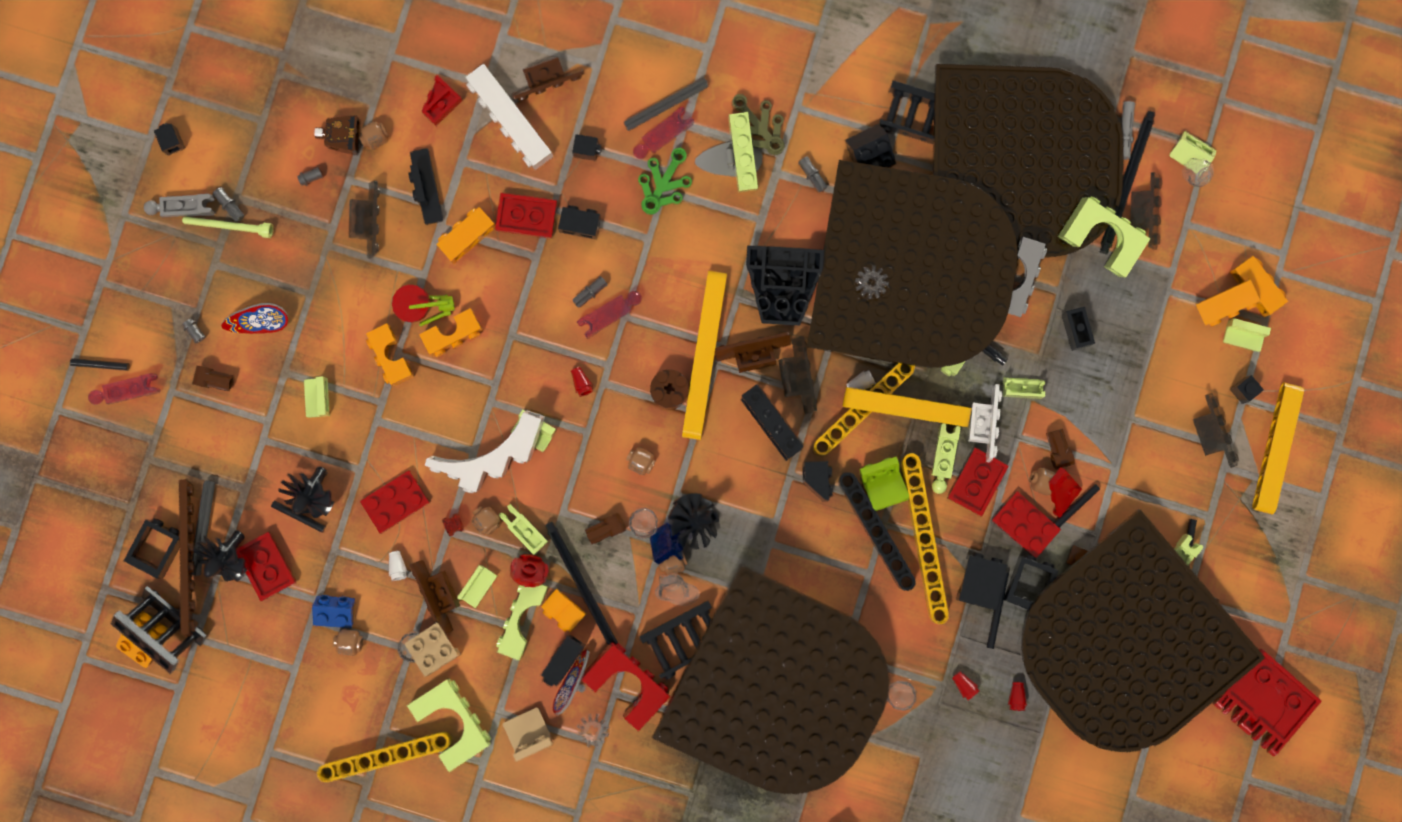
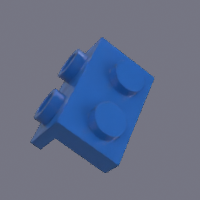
M328 595L316 596L312 605L313 625L352 628L355 598H348L346 596L332 597Z

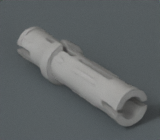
M1131 101L1123 102L1121 121L1123 160L1130 159L1131 143L1134 140L1132 130L1135 102Z

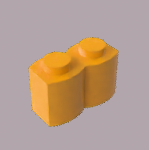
M556 589L541 606L544 609L542 613L550 620L552 618L556 619L559 622L557 626L564 632L567 630L572 632L586 616V613L559 589Z

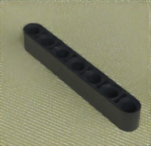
M850 472L843 473L838 479V485L899 589L904 591L912 590L916 585L915 577L873 508L854 474ZM844 476H849L852 479L851 486L846 487L843 485L842 479ZM854 493H859L862 496V501L859 504L852 500ZM865 509L870 510L872 514L869 520H865L862 517V512ZM874 526H878L881 529L879 537L872 535V528ZM884 543H888L891 546V551L888 554L882 552L881 547ZM896 559L901 563V567L897 571L891 567L892 561ZM905 576L911 580V584L906 588L901 584V580Z

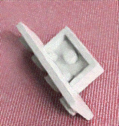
M995 384L992 388L991 405L972 403L968 441L987 444L986 462H991L997 454V446H994L995 439L998 438L999 427H996V420L1000 418L998 402L1002 398L999 384Z

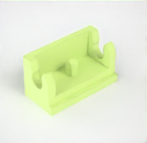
M1004 377L1003 397L1042 399L1045 397V391H1043L1045 381L1040 379Z

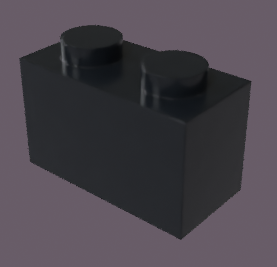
M572 205L562 207L558 226L559 233L597 240L601 216L597 214L596 210L592 209L582 211L579 210V207Z
M1085 306L1061 314L1071 351L1095 344Z

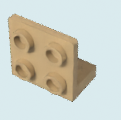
M435 623L405 643L406 648L424 677L429 676L461 655L458 648L454 649L439 623Z
M538 707L503 723V727L515 751L513 756L516 762L554 743Z

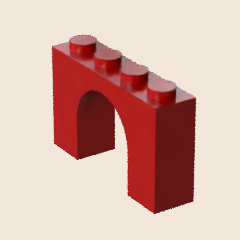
M611 642L584 671L581 680L596 693L615 673L629 672L634 674L641 682V692L637 700L623 714V717L639 732L670 698L667 692L669 688L662 682L658 684L653 679L655 676L648 669L644 671L640 668L639 665L641 663L634 656L628 657L625 654L627 650L621 644L617 643L615 645Z

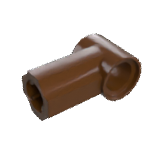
M197 365L192 384L205 388L213 387L230 391L233 386L234 376Z
M1063 429L1046 433L1054 469L1057 470L1060 467L1064 468L1074 465V455L1072 450L1068 448Z
M619 513L603 519V522L585 529L591 545L626 531Z

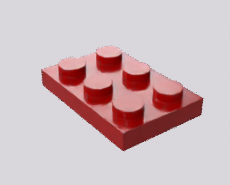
M500 193L495 231L552 239L557 200Z
M973 448L947 499L982 517L1009 466L994 457L991 462H986V453Z
M410 470L360 501L380 534L430 503Z
M1018 491L1012 495L991 520L1035 558L1041 554L1061 530Z
M267 532L236 549L237 557L244 558L246 574L260 601H264L297 583L271 532Z

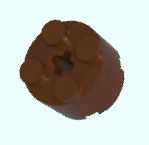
M668 369L660 371L655 375L650 385V393L653 401L660 408L673 410L686 402L689 386L686 378L680 372ZM671 385L675 391L667 394L665 388Z

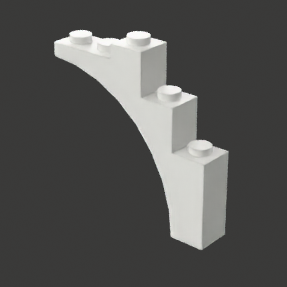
M526 410L523 412L517 427L509 438L488 454L465 460L430 456L426 459L425 466L430 467L429 470L436 473L444 472L448 474L449 478L456 480L460 478L458 486L463 487L465 492H477L482 487L486 472H488V476L493 478L506 475L511 457H513L515 462L522 464L531 460L545 416Z

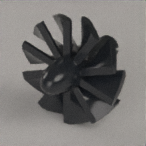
M317 467L311 478H307L303 473H300L304 483L290 473L287 476L293 483L283 479L280 482L290 490L279 488L278 491L295 497L284 501L286 504L292 505V510L295 514L311 513L313 518H318L322 515L327 516L332 509L334 502L332 501L330 490L324 491L321 482L328 474L327 470L323 467Z
M698 493L685 494L673 502L674 507L668 515V519L672 520L671 535L674 536L680 531L685 530V532L678 536L680 545L685 548L688 537L692 532L693 539L690 548L697 550L699 549L697 540L699 533L702 537L703 547H707L711 540L704 533V528L714 538L717 537L715 524H710L719 522L718 512L711 509L714 504L702 498V494Z
M234 531L233 535L224 543L219 538H216L219 547L207 536L203 537L207 544L198 540L196 545L202 550L194 548L193 552L207 558L206 560H198L200 564L205 565L204 575L206 577L222 575L224 581L235 580L238 582L247 571L244 558H238L236 548L245 538L240 531Z

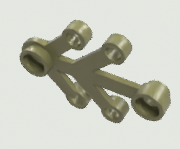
M742 94L735 95L732 99V107L742 113L748 112L749 122L753 125L750 126L751 134L761 135L766 140L752 139L753 148L767 149L771 155L781 154L785 148V143L780 138L781 126L784 121L783 117L779 114L773 116L772 124L774 130L772 136L767 130L769 112L772 107L771 102L768 100L761 102L760 110L762 113L760 122L747 107V98ZM739 101L743 103L740 107L736 105ZM764 104L769 105V108L764 109L762 106ZM776 118H779V119L781 120V122H780V123H775L774 120H775ZM777 144L779 147L777 149H773L772 145Z

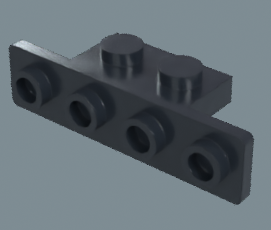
M425 148L411 151L412 165H410L411 172H408L410 183H414L415 190H412L414 201H417L421 206L425 225L443 222L429 150Z

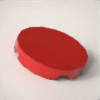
M409 284L402 286L393 296V312L402 321L418 322L426 317L430 307L409 309V306L430 303V298L427 292L417 285Z
M523 554L519 558L513 559L510 565V576L513 581L521 586L537 587L546 581L549 573L548 565L539 556Z

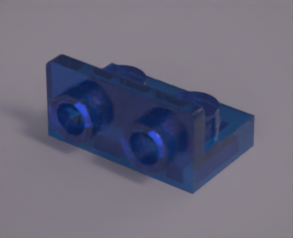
M668 522L649 534L653 560L658 565L673 555L679 560L684 559L683 547L678 540L680 532L672 536L671 525Z

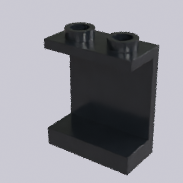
M973 552L972 556H966L968 562L961 591L957 593L956 600L997 610L1007 565L1002 564L1003 560L991 557L990 561L983 559L984 555Z

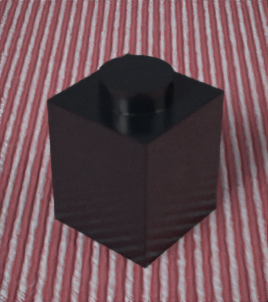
M165 123L160 125L159 129L154 130L160 148L166 155L169 156L185 149L178 129L173 124Z
M575 134L572 151L573 157L596 161L597 155L600 156L602 144H599L598 138Z
M1250 375L1244 377L1230 390L1241 404L1250 402L1264 389Z

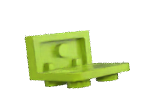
M897 457L885 458L879 463L867 464L860 469L861 481L875 511L909 500L908 490L899 472Z

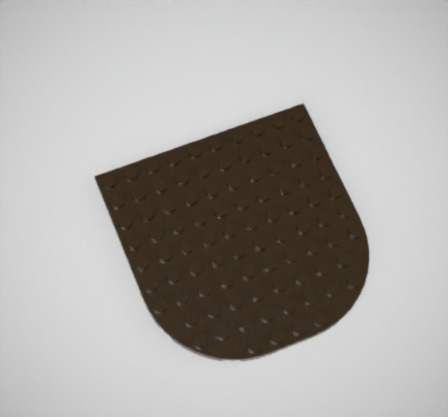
M936 64L933 175L965 181L989 194L1008 216L1016 236L1017 247L1022 236L1045 243L1044 248H1047V252L1044 258L1064 256L1091 244L1109 226L1105 222L1096 224L1089 231L1080 247H1073L1058 237L1082 198L1095 197L1100 201L1101 206L1104 208L1109 207L1115 210L1116 206H1119L1123 186V133L1121 123L1118 121L1114 106L1104 92L1087 78H1083L1069 70L1052 67Z
M839 160L823 249V270L818 278L807 348L925 368L952 366L978 355L996 338L1005 323L1010 308L1016 273V236L1011 222L1002 207L985 191L962 180Z
M1140 509L1128 517L1039 594L1029 609L1021 636L1024 668L1039 695L1062 722L1080 739L1098 748L1115 752L1141 751V749L1153 745L1156 746L1168 740L1265 659L1262 653Z
M740 564L652 735V739L767 791L782 794H800L818 790L835 782L855 764L885 709L889 693V672L886 659L876 639L854 618Z

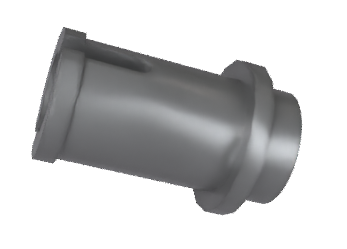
M316 167L305 173L300 172L297 178L301 186H308V183L323 178L319 167Z
M190 318L182 324L183 330L187 331L194 340V343L197 344L205 339L206 336L196 325V320L193 321Z

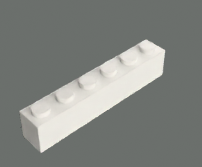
M484 64L466 76L467 88L472 94L476 92L479 96L477 100L483 108L487 107L490 113L488 115L494 123L499 122L502 126L500 131L506 138L510 137L512 139L511 145L517 153L522 152L525 156L522 159L528 167L532 166L536 170L553 157L552 152Z

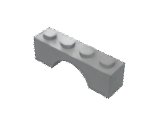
M1021 236L1017 247V257L1022 261L1025 273L1022 282L1012 291L1008 314L1021 317L1022 314L1026 313L1028 295H1032L1035 287L1032 284L1034 277L1037 278L1040 273L1041 267L1038 266L1040 259H1044L1047 248H1044L1045 243Z

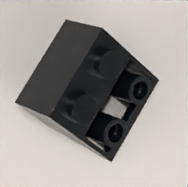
M879 124L845 140L853 162L886 168L896 164L888 134Z
M828 461L804 462L802 464L803 484L822 502L829 501V498L833 497L832 485H829V478L832 477V466H828Z

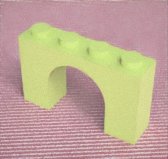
M1095 197L1082 198L1058 237L1073 247H1080L1089 231L1096 224L1101 222L1109 224L1116 232L1117 245L1104 267L1118 277L1126 278L1151 238L1146 236V232L1143 229L1131 226V222L1128 219L1116 216V212L1113 209L1101 206L1100 201Z
M450 678L407 705L417 722L441 708L452 709L461 716L464 723L462 738L458 743L438 755L448 772L491 745L490 735L486 730L481 729L479 726L481 722L475 713H471L468 700L460 696L458 692L460 690L459 686L454 680L451 681Z

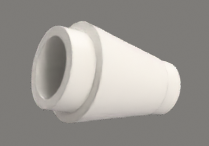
M868 370L866 372L862 371L846 385L850 388L865 390L872 388V385L876 384Z
M400 551L390 552L389 576L391 580L398 581L407 578L408 571Z

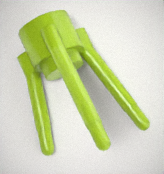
M429 295L430 300H437V302L410 305L409 309L438 306L439 311H443L419 323L421 327L444 316L451 315V311L455 310L453 296Z

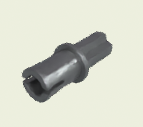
M807 156L800 160L798 164L807 175L806 179L811 181L817 192L820 193L826 190L827 185L820 176L819 169L816 170L809 157Z
M222 187L217 188L212 193L222 205V209L226 210L235 222L241 221L244 218V214L235 204V200L231 199Z
M599 276V278L589 286H585V289L573 298V303L578 308L582 307L592 297L595 298V295L604 287L608 286L606 281Z

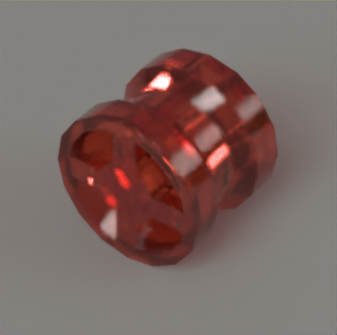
M457 513L453 514L449 519H442L450 537L457 531H464L463 523Z

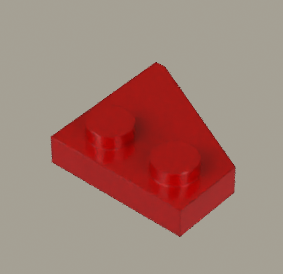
M438 75L434 78V86L429 91L427 102L421 111L435 126L463 101Z
M1061 467L1049 481L1051 502L1055 503L1053 514L1060 518L1082 490L1071 475Z

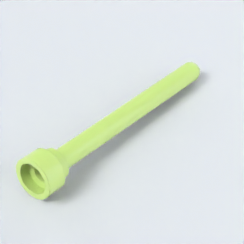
M187 216L182 218L184 224L254 232L263 238H271L274 229L272 223L266 222L259 225Z

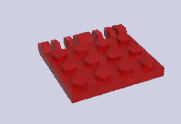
M1259 649L1265 659L1213 702V705L1219 710L1222 709L1221 712L1224 715L1228 714L1237 705L1240 709L1232 715L1231 721L1234 723L1239 721L1237 726L1247 735L1252 734L1251 738L1254 741L1258 740L1267 731L1270 735L1262 741L1260 746L1263 749L1267 748L1266 751L1274 757L1282 750L1322 700L1263 649Z

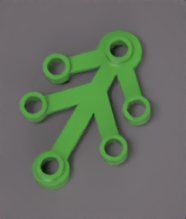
M676 148L672 151V162L662 179L658 168L659 161L656 158L648 160V167L652 171L656 186L653 195L649 187V176L641 174L638 178L645 196L642 201V209L646 214H656L661 206L672 203L679 205L683 200L679 192H675L669 197L660 198L663 192L681 187L685 189L691 187L692 180L688 176L669 182L678 165L686 161L687 155L684 149ZM681 154L683 158L681 160H677L675 158L676 155ZM652 161L657 163L655 167L650 166ZM646 177L648 180L646 183H642L640 181L641 178ZM687 179L690 181V183L688 185H684L682 183L683 180ZM674 196H679L680 200L674 201L673 198ZM649 203L655 204L654 208H648L647 205Z

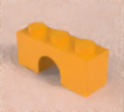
M471 308L454 316L457 329L452 335H442L437 326L419 334L430 356L440 357L446 353L445 350L451 347L453 349L458 348L468 338L473 340L480 336V332L483 329Z
M386 323L366 333L368 337L366 343L370 350L374 349L376 354L374 359L378 367L382 366L385 372L382 376L387 384L390 383V385L395 387L414 377L405 358L397 361H391L388 358L389 348L398 343L390 325Z

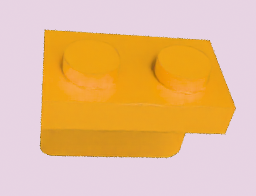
M142 611L132 621L137 626L142 627L152 617ZM158 622L147 634L153 639H157L168 628ZM121 634L116 644L117 649L142 667L147 668L151 664L152 659Z

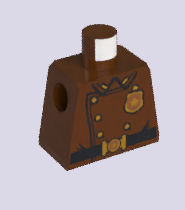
M355 115L327 118L325 128H315V139H324V145L330 150L358 156L361 120Z

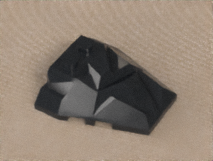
M747 245L746 266L749 271L762 323L800 326L818 282L819 275H821L823 270L824 250Z

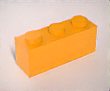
M480 207L474 208L468 212L466 219L454 224L451 232L443 234L438 239L439 242L436 245L455 264L495 229V224Z
M1252 256L1229 272L1238 284L1251 279L1261 300L1257 302L1258 306L1256 308L1263 317L1271 315L1289 302L1286 299L1285 292L1276 286L1274 278L1269 273H1266L1262 262L1258 258Z
M1251 279L1196 303V307L1205 326L1210 324L1212 327L1221 323V318L1228 316L1230 319L1239 315V310L1243 308L1250 310L1258 306L1257 302L1261 300Z

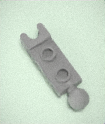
M212 194L159 197L160 204L152 200L144 204V211L148 215H155L159 211L161 217L215 215V211L211 208H206L208 202L215 201V197Z

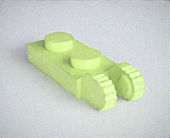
M509 504L507 506L508 510L517 518L511 522L502 512L499 514V517L508 525L510 531L535 555L548 541L523 514H520Z

